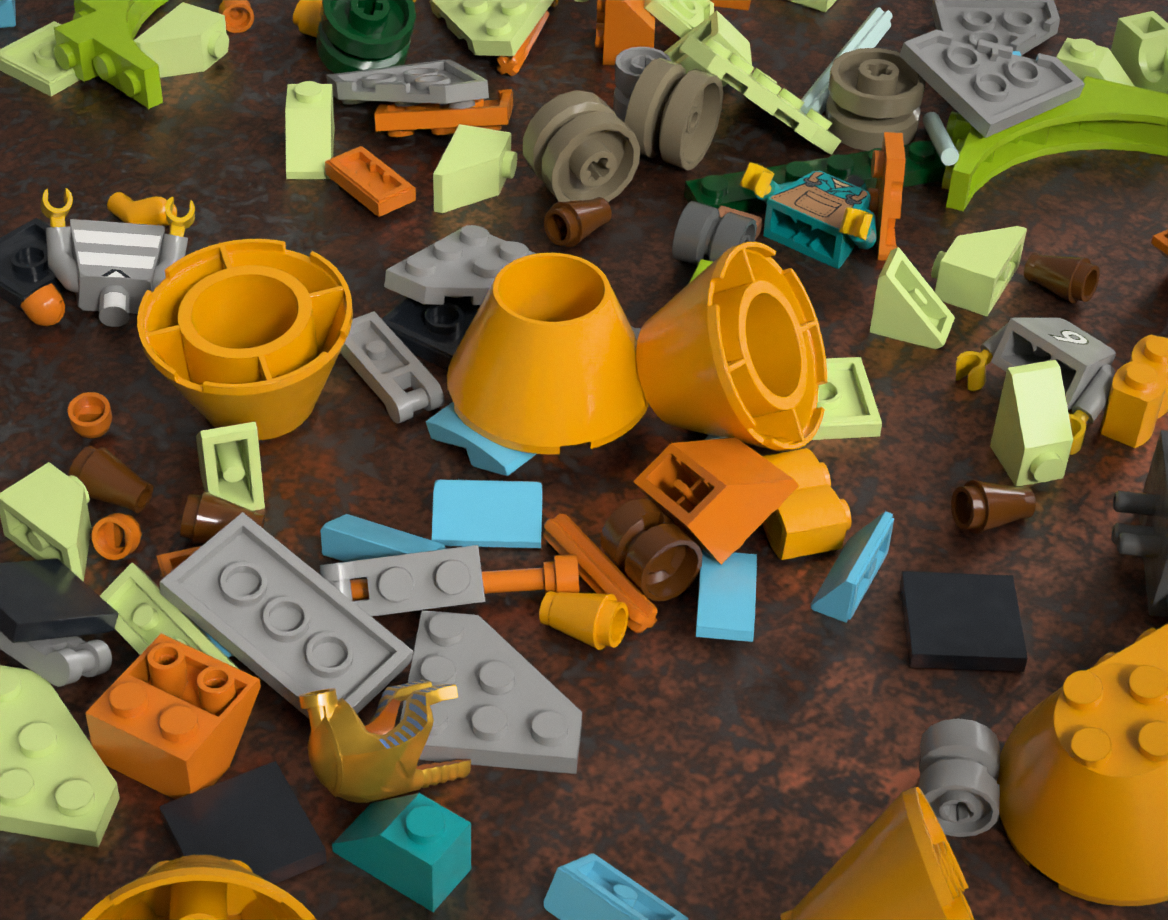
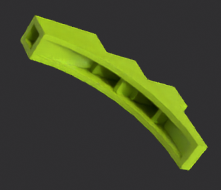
M73 0L75 8L73 20L54 28L56 39L54 54L61 68L64 70L73 68L75 76L84 82L99 76L148 109L163 103L159 66L139 49L134 38L144 21L157 8L169 0Z
M1085 76L1083 81L1085 85L1080 97L987 138L979 133L960 113L952 111L946 130L959 153V159L954 165H947L945 169L942 188L949 189L946 207L964 211L974 193L992 177L1016 164L1040 156L1067 151L1097 149L1139 151L1168 156V94Z

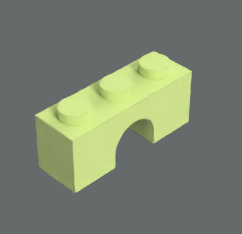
M1154 11L1118 18L1111 53L1136 87L1168 94V23Z

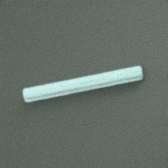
M875 8L803 96L801 100L805 103L800 108L801 111L807 114L812 108L822 115L830 94L828 85L830 70L834 60L845 52L860 48H874L891 27L890 20L893 15L889 10L884 12L881 8Z

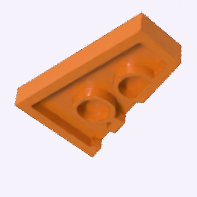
M512 89L498 90V99L486 101L478 99L475 100V106L462 109L449 108V105L441 106L440 103H420L413 106H396L395 103L380 104L374 114L376 131H388V136L390 137L410 136L414 134L415 129H431L432 134L447 135L455 133L459 124L499 131L502 129L501 125L509 124L514 106Z

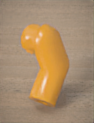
M116 192L108 199L107 209L124 223L170 225L166 219L165 212L167 200L163 197L154 196L133 201L124 193ZM174 205L172 214L177 217V208Z

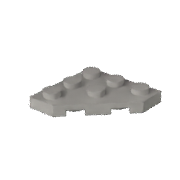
M933 0L931 7L936 30L953 33V41L976 46L980 39L1013 47V51H1020L1021 56L1057 34L1060 17L1054 0Z
M933 30L904 42L899 54L908 65L985 138L1080 97L1085 85L1082 80L1054 56L1038 53L1036 59L1012 54L1013 47L980 39L976 46L953 41V33L941 30Z
M451 59L326 75L327 84H332L333 96L338 100H342L343 104H360L367 101L395 102L396 106H414L420 103H449V108L462 109L475 106V100L489 98L488 80Z
M466 225L386 269L384 287L422 304L444 305L445 296L454 298L471 296L472 305H481L495 277L502 268L516 259L537 253L529 251L528 247L522 243L505 241L490 235L488 230L483 227Z
M422 610L408 683L424 680L430 681L432 686L455 684L458 698L430 705L434 722L419 760L443 762L471 759V765L576 774L582 729V711L479 615ZM404 700L400 721L404 717L406 700Z

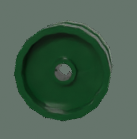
M413 0L322 1L321 21L318 26L316 45L318 56L326 68L337 74L405 64L416 20Z

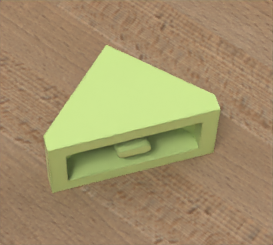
M897 247L890 251L878 278L870 333L932 349L943 347L955 317L901 249Z

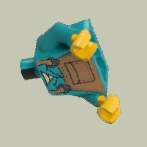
M749 162L739 185L754 191L756 197L767 205L763 236L836 269L843 265L856 245L861 249H869L875 244L876 218L874 213L869 210L871 195L867 191L865 182L860 177L850 175L841 180L822 171H812L797 181L778 185L772 180L774 176L772 171L761 165Z

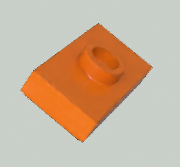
M363 146L325 161L326 175L378 217L416 201V188Z

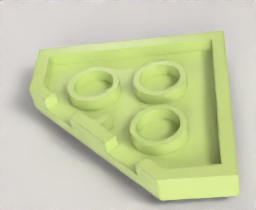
M430 0L432 12L438 18L443 17L446 20L447 27L459 39L464 38L468 43L469 49L475 55L514 56L554 0Z
M689 34L680 47L681 51L706 70L717 75L772 116L774 115L793 128L795 132L832 155L842 141L828 131L832 122L812 108L805 114L800 110L805 102L787 89H782L774 79L758 68L751 74L755 67L735 53L727 59L731 52L709 37L704 44Z
M0 665V831L99 847L120 799L117 782L51 683L32 670Z

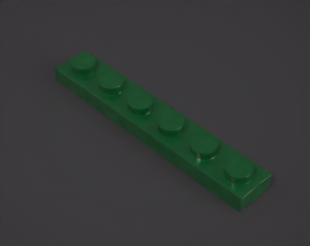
M916 141L904 145L906 162L903 187L943 181L947 165L941 161L932 141ZM881 148L847 155L837 154L829 158L804 162L794 161L786 165L768 167L767 169L774 173L772 180L778 185L797 181L812 171H822L841 180L850 175L858 176L865 182L868 190V188L876 187L877 178H872L871 176L872 155L874 150H881ZM745 171L725 175H709L701 179L685 181L684 197L688 203L694 201L717 209L720 206H725L745 213L766 211L767 207L764 202L756 197L754 191L739 185Z

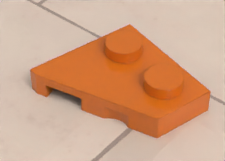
M884 132L881 150H874L872 155L871 176L872 178H877L876 187L868 188L867 191L871 195L869 210L874 213L876 218L877 260L886 261L890 251L897 248L895 222L896 219L901 217L902 189L906 162L903 133Z

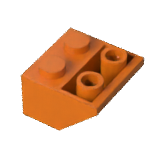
M597 0L595 48H603V65H615L617 55L623 50L632 47L654 48L655 16L644 8L645 0Z
M738 438L671 443L633 481L648 499L656 503L674 521L676 526L681 528L700 548L721 565L799 487L792 477Z
M161 633L85 712L91 745L106 766L176 800L214 785L230 767L261 688L260 679Z

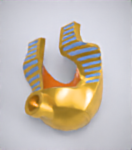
M420 680L387 687L382 694L374 717L366 726L363 725L356 711L343 698L337 699L335 688L316 690L299 695L301 709L308 710L311 726L307 746L308 756L312 769L319 781L335 797L338 796L357 803H367L468 776L471 770V759L417 765L434 722L430 705L458 698L456 685L442 684L432 686L430 681ZM406 700L404 717L394 728L400 703Z

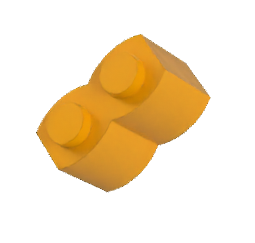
M1152 334L1136 343L1130 362L1124 364L1116 371L1100 426L1101 435L1133 448L1143 445L1150 439L1157 419L1168 412V338Z
M808 448L763 456L792 477L799 485L782 505L763 522L767 539L778 558L786 560L842 549L846 531L851 528V512L847 502L844 499H839L836 492L831 488L830 474L825 463L819 462Z

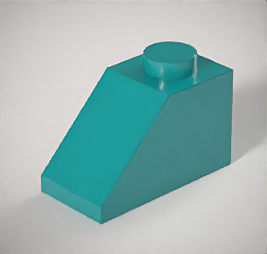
M416 793L371 803L334 841L332 850L340 857L431 912H434L471 870V822L426 796Z

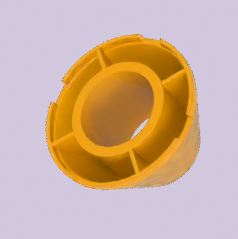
M242 239L218 243L188 254L164 270L166 278L153 292L149 290L145 292L138 310L137 328L140 342L150 362L215 428L256 422L259 441L282 436L300 426L311 414L350 332L353 318L351 293L348 284L339 270L330 261L314 251L310 253L309 257L302 253L287 250L284 241L270 239Z
M746 242L729 248L642 326L636 347L638 376L649 405L666 424L724 439L738 438L743 443L776 451L801 448L816 435L825 411L823 407L817 408L819 385L827 384V364L822 334L814 308L803 284L792 268L782 270L771 257L776 254V251L771 247L759 242Z
M537 253L524 256L512 261L501 269L453 355L447 373V390H449L454 402V411L462 422L496 444L527 453L560 454V446L577 445L590 442V449L600 447L631 430L640 421L649 406L637 371V338L606 275L593 263L580 257L563 253Z

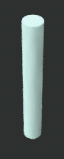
M926 113L923 117V124L941 161L948 166L954 165L959 159V153L937 113Z

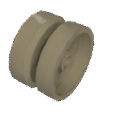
M860 48L845 52L834 60L830 70L828 85L830 94L826 102L824 117L832 122L828 131L842 140L841 143L855 149L870 151L874 148H882L884 132L903 133L904 145L909 144L915 139L919 126L920 105L924 96L926 81L899 56V52L881 48Z
M663 58L652 60L643 70L635 84L624 122L635 133L640 145V155L650 159L661 155L662 160L668 165L686 171L695 168L706 154L718 127L723 102L722 81L717 75L698 69L689 71L686 74V69L681 64Z
M576 90L558 95L544 104L534 115L523 137V155L530 169L540 180L545 182L548 190L559 202L591 200L597 197H602L609 202L618 196L632 180L639 165L640 145L635 133L616 116L615 112L605 101L592 92Z

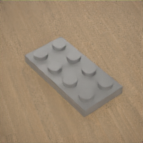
M243 512L160 581V594L307 718H309L308 710L301 709L299 695L316 690L335 688L337 699L343 698L358 713L412 661V649Z

